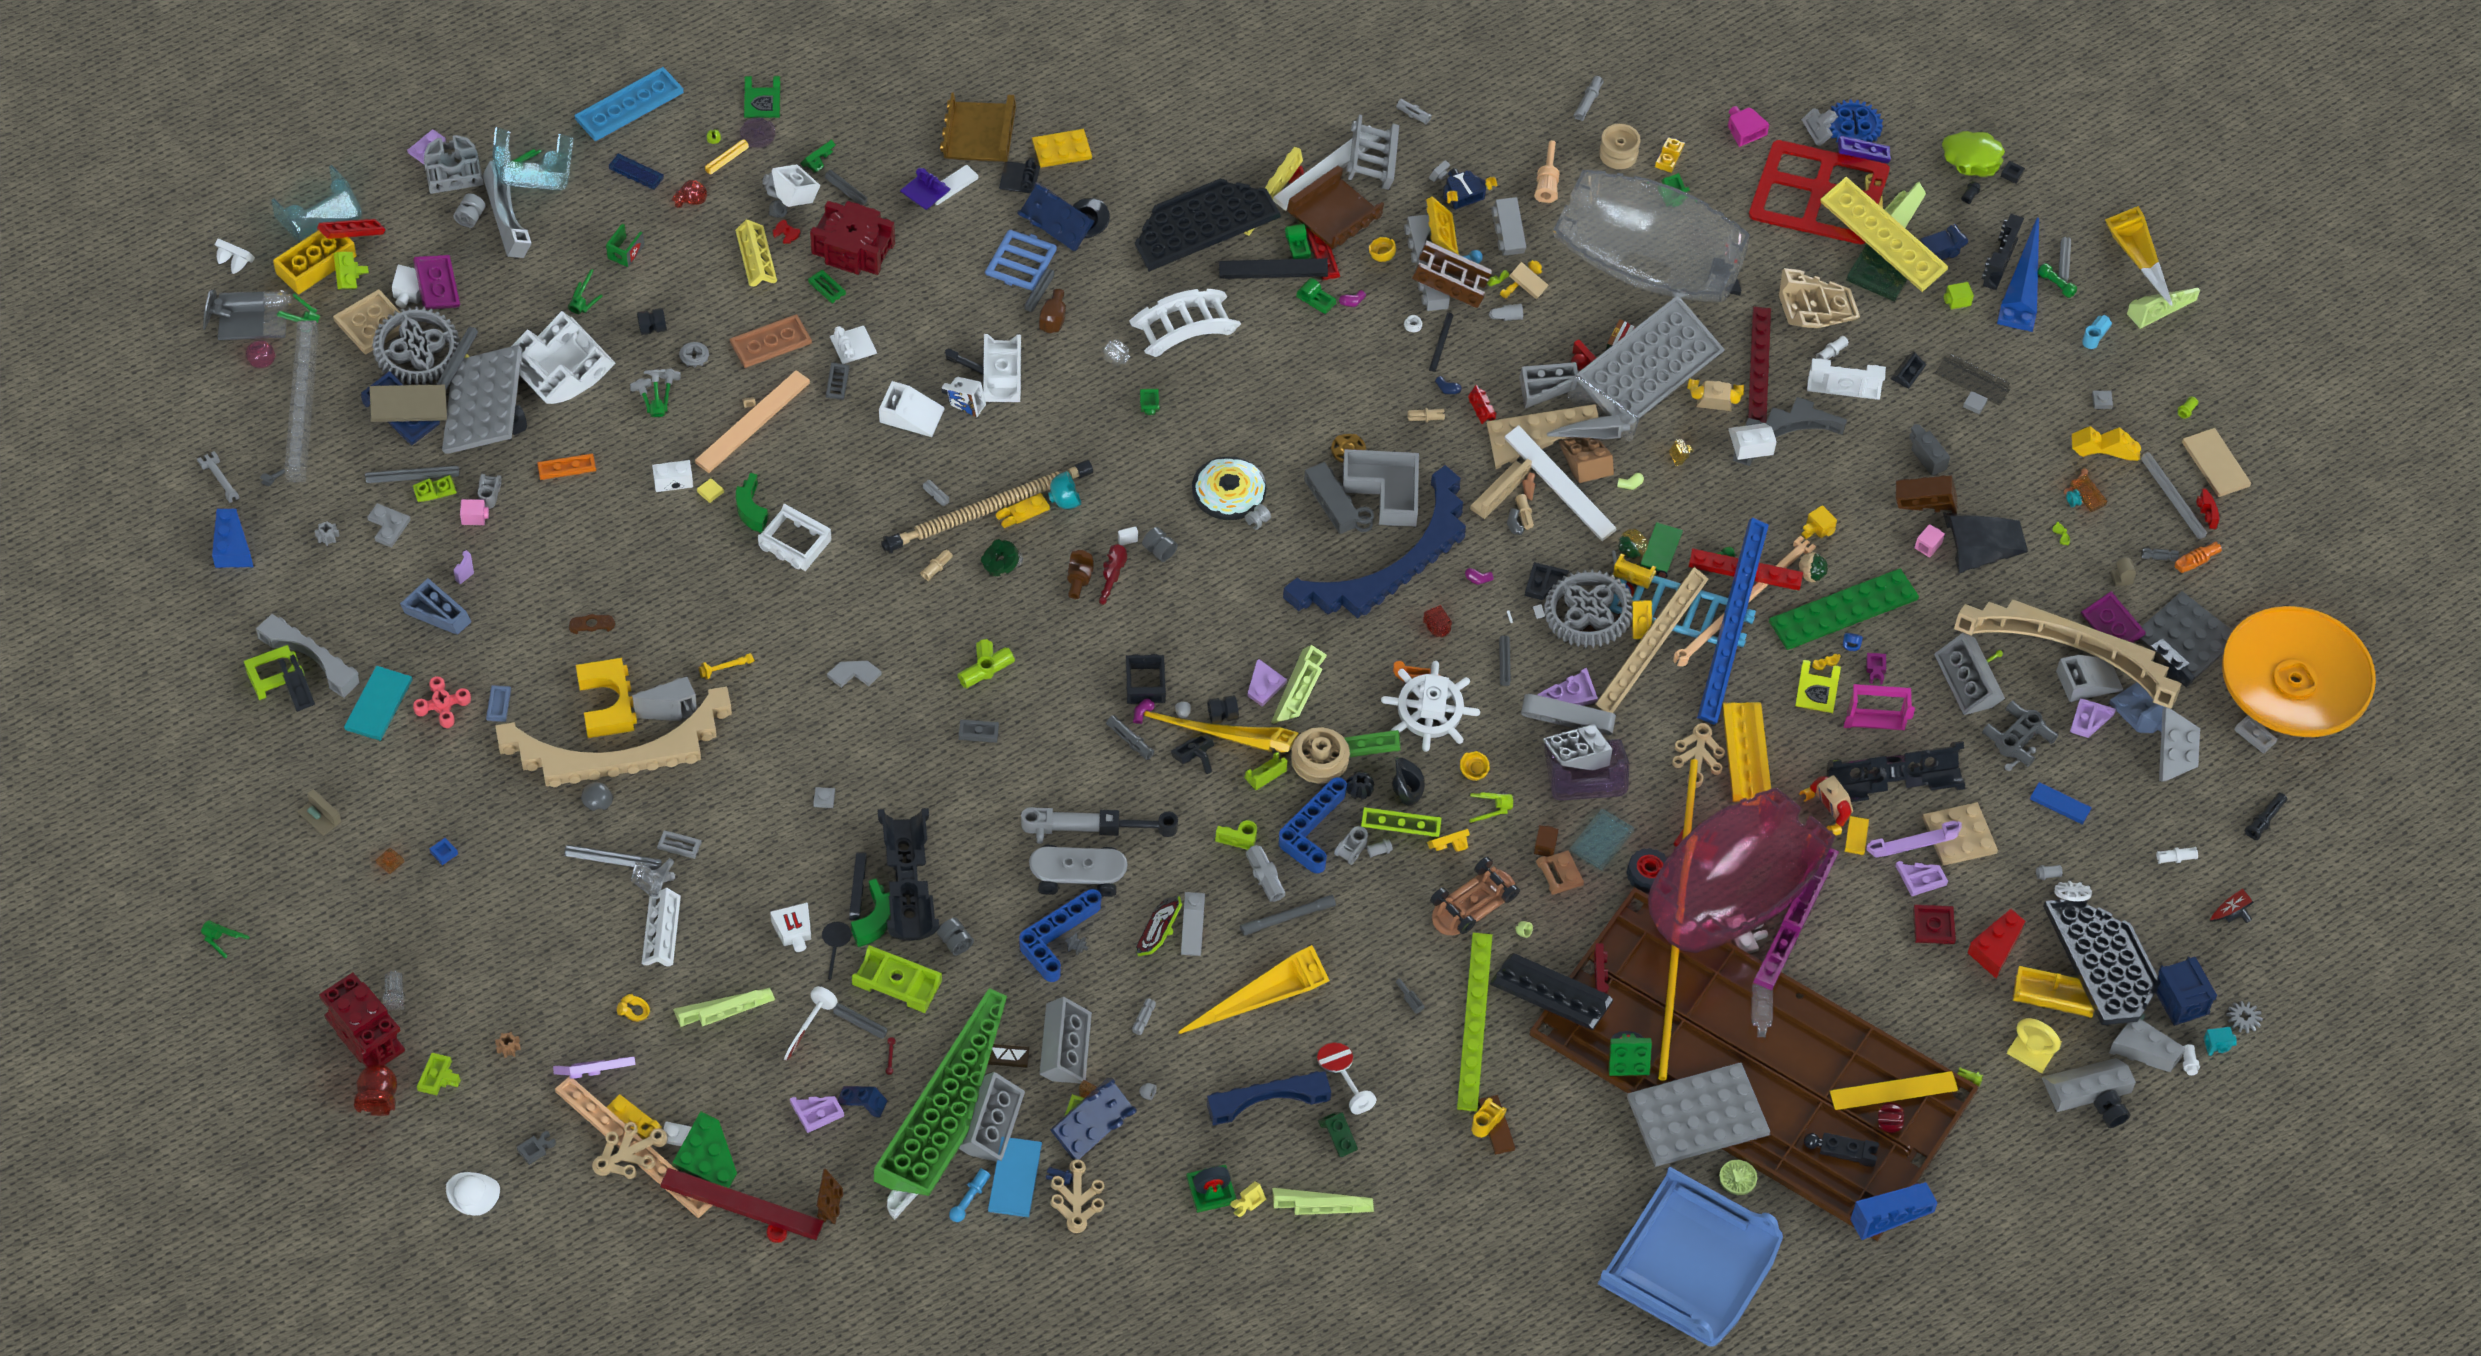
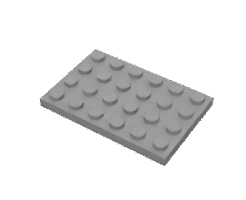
M519 345L463 359L450 384L447 420L442 451L445 454L512 438L522 348Z
M1742 1063L1635 1091L1627 1095L1655 1167L1770 1135V1129Z

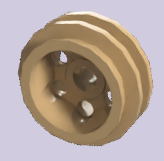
M1324 727L1311 728L1302 732L1294 741L1291 754L1292 767L1306 781L1316 784L1329 783L1333 778L1341 777L1346 772L1350 756L1349 746L1344 737L1334 730ZM1305 751L1309 752L1308 755H1304L1303 753Z

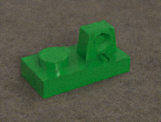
M830 140L807 156L800 164L804 168L808 166L814 173L818 172L824 167L820 157L826 158L833 153L832 149L836 144L833 140Z

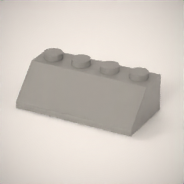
M1962 633L1934 654L1964 715L1993 708L2005 699L1975 637Z
M1064 996L1046 1004L1040 1075L1055 1082L1084 1084L1086 1080L1092 1012Z
M2117 1058L2042 1077L2057 1112L2094 1103L2100 1095L2111 1090H2115L2119 1096L2130 1094L2136 1083L2129 1066Z
M992 1072L983 1078L968 1135L959 1149L970 1156L997 1162V1160L1002 1161L1025 1091L997 1073ZM1001 1137H1005L1000 1154L998 1155Z

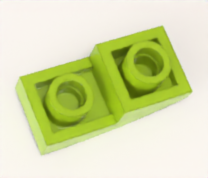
M450 475L434 482L429 478L413 485L418 502L457 493Z

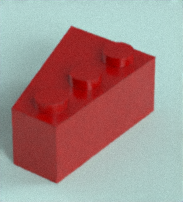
M2010 909L1970 943L1967 953L1997 979L2020 937L2026 921L2014 910Z

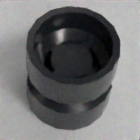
M663 308L652 309L651 313L647 310L637 312L641 336L652 334V331L656 333L667 331Z
M1235 695L1223 697V700L1219 698L1207 700L1211 724L1221 723L1224 719L1227 721L1239 720V709Z
M2115 1090L2105 1092L2093 1103L2099 1114L2103 1115L2102 1119L2110 1129L2125 1123L2131 1116L2126 1106L2121 1104L2122 1100Z

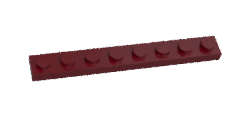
M1753 306L1748 418L1766 423L1771 308Z

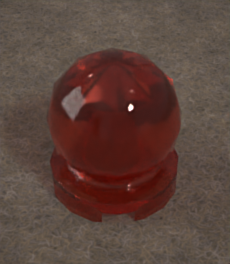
M375 1064L366 1067L359 1074L356 1082L358 1093L354 1097V1108L360 1113L362 1110L371 1112L370 1116H387L391 1110H395L396 1101L394 1095L398 1087L396 1075L385 1065Z

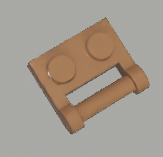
M1569 850L1549 857L1543 856L1536 860L1538 867L1542 869L1552 895L1584 884ZM1553 864L1562 884L1556 882L1548 865Z

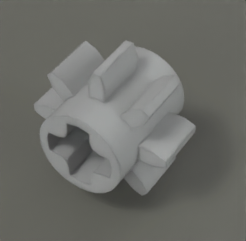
M328 521L318 524L319 530H315L318 543L323 542L326 546L332 542L336 543L335 537H339V530H337L336 524H331Z

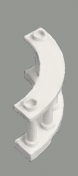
M1194 289L1170 295L1157 301L1158 305L1150 309L1146 307L1129 320L1133 327L1144 330L1151 344L1144 352L1154 357L1161 355L1173 345L1191 337L1212 333L1230 335L1241 325L1240 321L1228 318L1221 305L1227 296L1225 292L1215 289H1207L1203 292ZM1199 307L1205 320L1193 322L1187 308ZM1207 307L1215 308L1220 318L1213 319ZM1179 310L1187 325L1174 330L1167 314ZM1161 318L1168 334L1156 340L1150 325Z

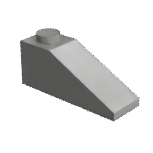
M1185 892L1181 955L1201 956L1205 893Z

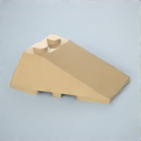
M1783 269L1779 298L1788 324L1807 328H1822L1860 318L1850 288L1831 281L1829 283L1820 281V277L1817 276L1809 277L1804 275L1805 272L1801 270Z

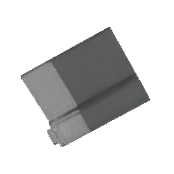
M287 291L219 293V299L222 300V309L232 311L230 318L220 316L218 340L285 338L287 319L278 317L277 313L278 311L288 313V305H291V294H287Z

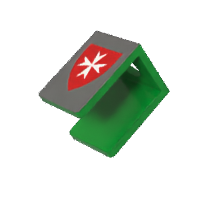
M621 224L606 244L607 258L629 267L645 246L643 232L640 231L626 251L620 249L619 247L626 239L625 225ZM615 253L619 254L622 259L616 257Z

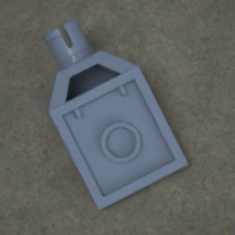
M2136 682L2110 700L2109 704L2137 732L2154 733L2157 730L2161 732L2162 711L2165 707L2153 703V698L2139 683Z

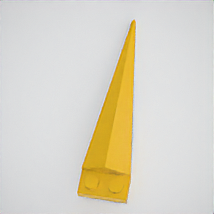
M1149 711L1144 712V715L1150 718L1272 753L1274 748L1278 752H1289L1299 735L1298 732L1281 727L1228 726L1185 720Z
M1313 945L1292 954L1179 1030L1178 1034L1310 991L1329 982L1330 980Z

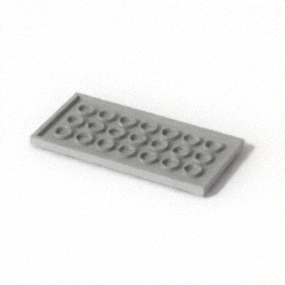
M1677 295L1577 373L1576 377L1609 416L1619 415L1621 424L1629 423L1631 426L1689 380V378L1723 353L1725 349Z

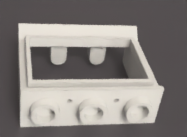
M786 504L783 505L781 511L766 529L758 535L759 546L763 551H770L779 560H786L794 568H801L804 571L809 568L831 541L830 528ZM786 518L793 520L796 527L802 525L809 529L811 535H820L805 555L772 537Z

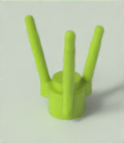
M1471 793V797L1495 799V806L1500 810L1472 818L1469 822L1472 823L1496 815L1507 814L1508 810L1513 808L1512 794Z

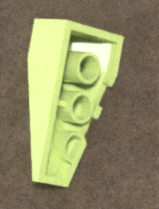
M2193 288L2169 292L2172 306L2169 305L2161 294L2145 296L2139 300L2135 299L2129 304L2127 315L2141 329L2196 301L2200 289Z

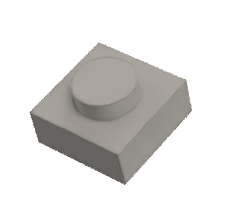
M1446 160L1433 170L1429 179L1433 182L1438 178L1442 180L1448 174L1447 169L1450 164Z
M2111 391L2092 392L2094 409L2113 408Z
M816 787L814 807L833 808L835 788Z

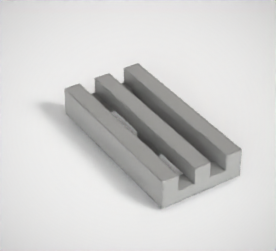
M664 830L657 848L695 859L702 842L699 839ZM666 837L694 844L695 846L692 847L689 845H685L682 842L666 840Z

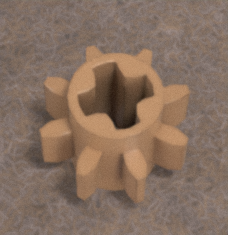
M512 1032L501 1033L500 1039L495 1040L497 1053L502 1052L504 1058L510 1055L515 1057L516 1050H521L519 1036L514 1037Z

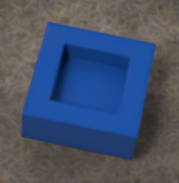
M446 838L429 848L430 853L441 865H444L458 855L457 849Z

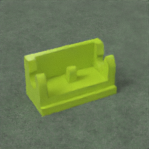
M1276 752L1271 760L1252 772L1251 769L1247 770L1244 778L1256 791L1287 771V760L1285 758L1280 760L1279 752Z

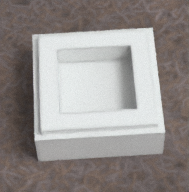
M1136 527L1118 531L1119 545L1138 542V530Z

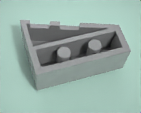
M1517 197L1496 200L1494 206H1492L1491 213L1495 224V232L1499 239V251L1502 250L1503 256L1524 253L1526 242Z
M2139 1019L2138 1022L2127 1023L2114 1040L2109 1053L2121 1055L2129 1060H2137L2146 1063L2148 1066L2171 1072L2181 1059L2185 1047Z

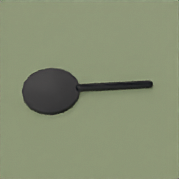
M839 921L827 924L822 931L824 942L833 947L828 980L832 979L837 947L846 945L852 936L849 926Z

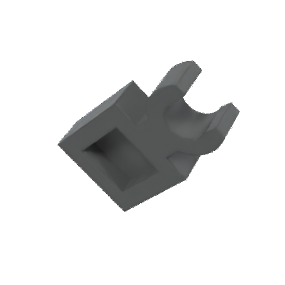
M549 1131L543 1132L538 1140L533 1136L517 1146V1151L528 1165L546 1155L545 1148H552L556 1145L554 1138L550 1141L545 1140L550 1137Z

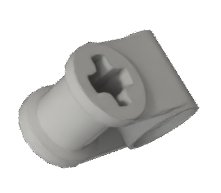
M481 474L478 499L484 500L485 507L489 509L495 506L498 492H500V475L492 477Z
M1361 826L1354 827L1344 840L1339 843L1334 855L1343 857L1348 861V864L1352 865L1367 845V830Z

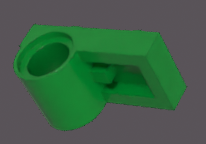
M1305 225L1286 226L1285 236L1292 259L1311 258V252L1306 239Z
M1309 278L1296 294L1297 298L1325 315L1336 304L1337 300L1322 291L1319 282L1313 278Z

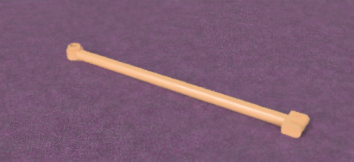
M1799 536L1793 543L1795 548L1776 566L1787 568L1803 553H1811L1816 546L1812 544L1807 547L1810 542L1808 540L1803 542L1804 537ZM1757 582L1752 587L1749 602L1769 584ZM1724 613L1685 649H1679L1675 652L1673 662L1676 663L1679 659L1677 666H1686L1689 657L1721 629Z

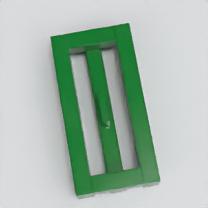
M820 270L808 279V283L832 304L836 299L838 300L841 296L846 295V291L823 270ZM819 277L824 278L833 288H835L838 291V293L834 292L830 288V286L827 283H824Z

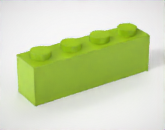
M1364 807L1361 827L1439 837L1442 818Z

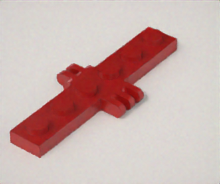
M1692 548L1688 567L1734 577L1739 558ZM1759 563L1754 581L1800 591L1803 572Z

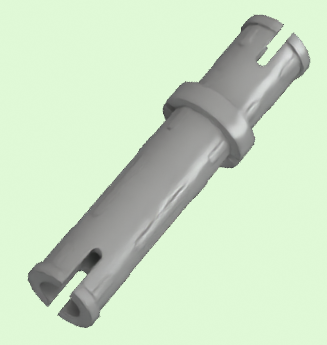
M1594 76L1591 84L1586 88L1585 95L1574 113L1575 119L1583 121L1594 99L1598 97L1599 89L1604 83L1600 76Z

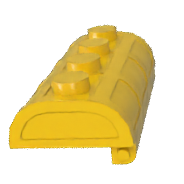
M2023 966L2018 967L2012 1001L2089 1018L2093 1017L2094 1009L2078 978Z

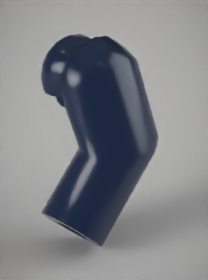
M1442 376L1437 377L1435 383L1444 394H1459L1462 390L1460 384L1446 382Z

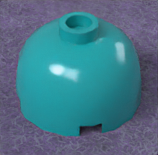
M1068 471L1062 472L1053 478L1050 484L1051 492H1048L1052 503L1056 502L1062 509H1072L1082 504L1079 494L1076 492L1075 483Z

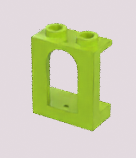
M288 645L243 661L247 675L259 700L266 698L265 691L284 685L285 681L282 676L283 672L260 680L255 667L282 657L288 658L290 661V656L293 654L298 662L295 652L290 651ZM292 663L288 673L295 670Z

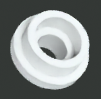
M1411 315L1405 320L1404 327L1409 332H1418L1422 328V321L1418 316Z

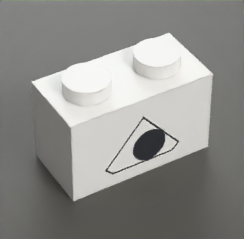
M690 460L652 465L656 492L693 487Z

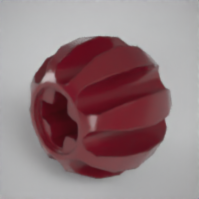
M1891 1102L1885 1103L1879 1108L1878 1125L1880 1129L1885 1132L1894 1133L1903 1128L1904 1109L1902 1106Z

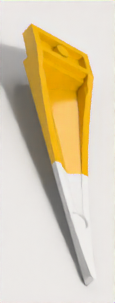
M2139 206L2105 219L2113 238L2169 305L2172 306L2148 226Z

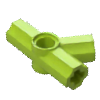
M983 639L976 643L977 663L958 673L957 676L960 684L967 689L983 679L992 678L997 671L1014 663L1015 658L1011 650L1006 647L993 654V642Z

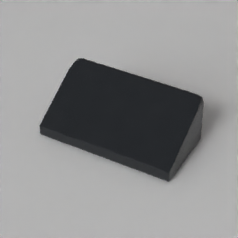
M1913 352L1907 355L1890 379L1909 389L1927 364Z

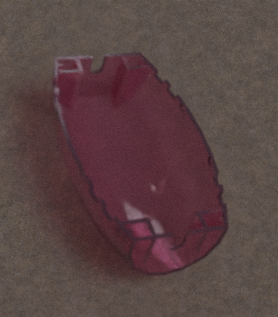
M1777 787L1757 793L1751 799H1741L1738 804L1734 806L1729 805L1702 822L1674 849V852L1667 858L1651 886L1648 896L1649 913L1658 931L1669 943L1680 950L1699 953L1732 942L1773 918L1801 894L1823 864L1836 835L1812 816L1808 817L1806 825L1801 824L1798 820L1801 807Z

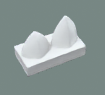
M217 239L215 243L218 247V264L226 262L233 255L231 261L232 274L237 273L247 262L252 263L255 259L250 252L221 239Z

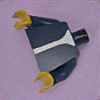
M1453 168L1448 172L1449 177L1447 178L1446 185L1443 187L1442 198L1447 203L1451 202L1455 210L1484 200L1486 189L1491 190L1492 186H1498L1496 177H1489L1484 180L1473 175L1471 171L1467 170L1459 173L1456 168Z

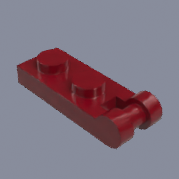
M1596 943L1594 949L1595 989L1607 994L1609 986L1605 981L1608 980V969H1604V963H1607V951H1604V943Z

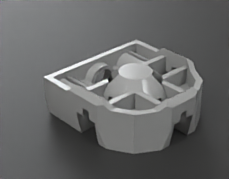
M454 135L452 136L453 140L449 141L450 143L442 142V138H437L428 144L424 153V166L430 194L484 185L477 150L468 138ZM454 149L455 152L448 155V152L444 153V150ZM455 158L461 160L459 164L455 162Z

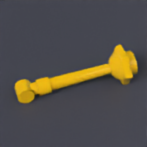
M1532 260L1528 262V268L1536 275L1542 273V266L1538 261ZM1514 282L1506 290L1503 289L1500 295L1506 299L1519 284Z
M749 653L745 657L713 667L704 662L699 667V673L701 678L705 677L707 680L713 671L736 665L740 666L745 663L749 664L755 660L752 654Z

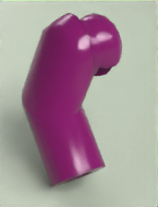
M1359 290L1356 295H1342L1339 298V302L1344 306L1356 307L1366 297L1364 291Z
M1468 568L1465 571L1466 578L1476 585L1494 579L1491 571L1483 574L1472 568Z
M1144 699L1134 709L1133 723L1142 724L1144 712L1146 710L1152 711L1155 703L1150 699Z

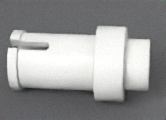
M2188 1044L2183 1046L2185 1047L2183 1052V1068L2188 1075H2195L2198 1073L2200 1065L2196 1059L2195 1047Z

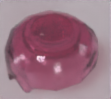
M263 340L254 341L248 345L245 352L251 366L256 368L269 367L276 357L272 345Z

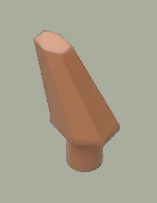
M1529 472L1526 480H1522L1527 499L1532 501L1535 488L1533 481L1536 474Z

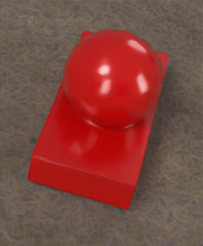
M1581 340L1574 342L1572 351L1574 356L1571 359V363L1576 362L1577 370L1581 371L1593 362L1596 357Z

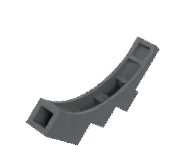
M1797 397L1790 413L1782 409L1772 408L1765 424L1772 427L1775 438L1785 433L1802 429H1826L1843 435L1847 419L1814 409V402ZM1748 418L1745 426L1762 424L1763 422ZM1734 451L1733 461L1747 466L1751 465L1754 458L1738 460Z

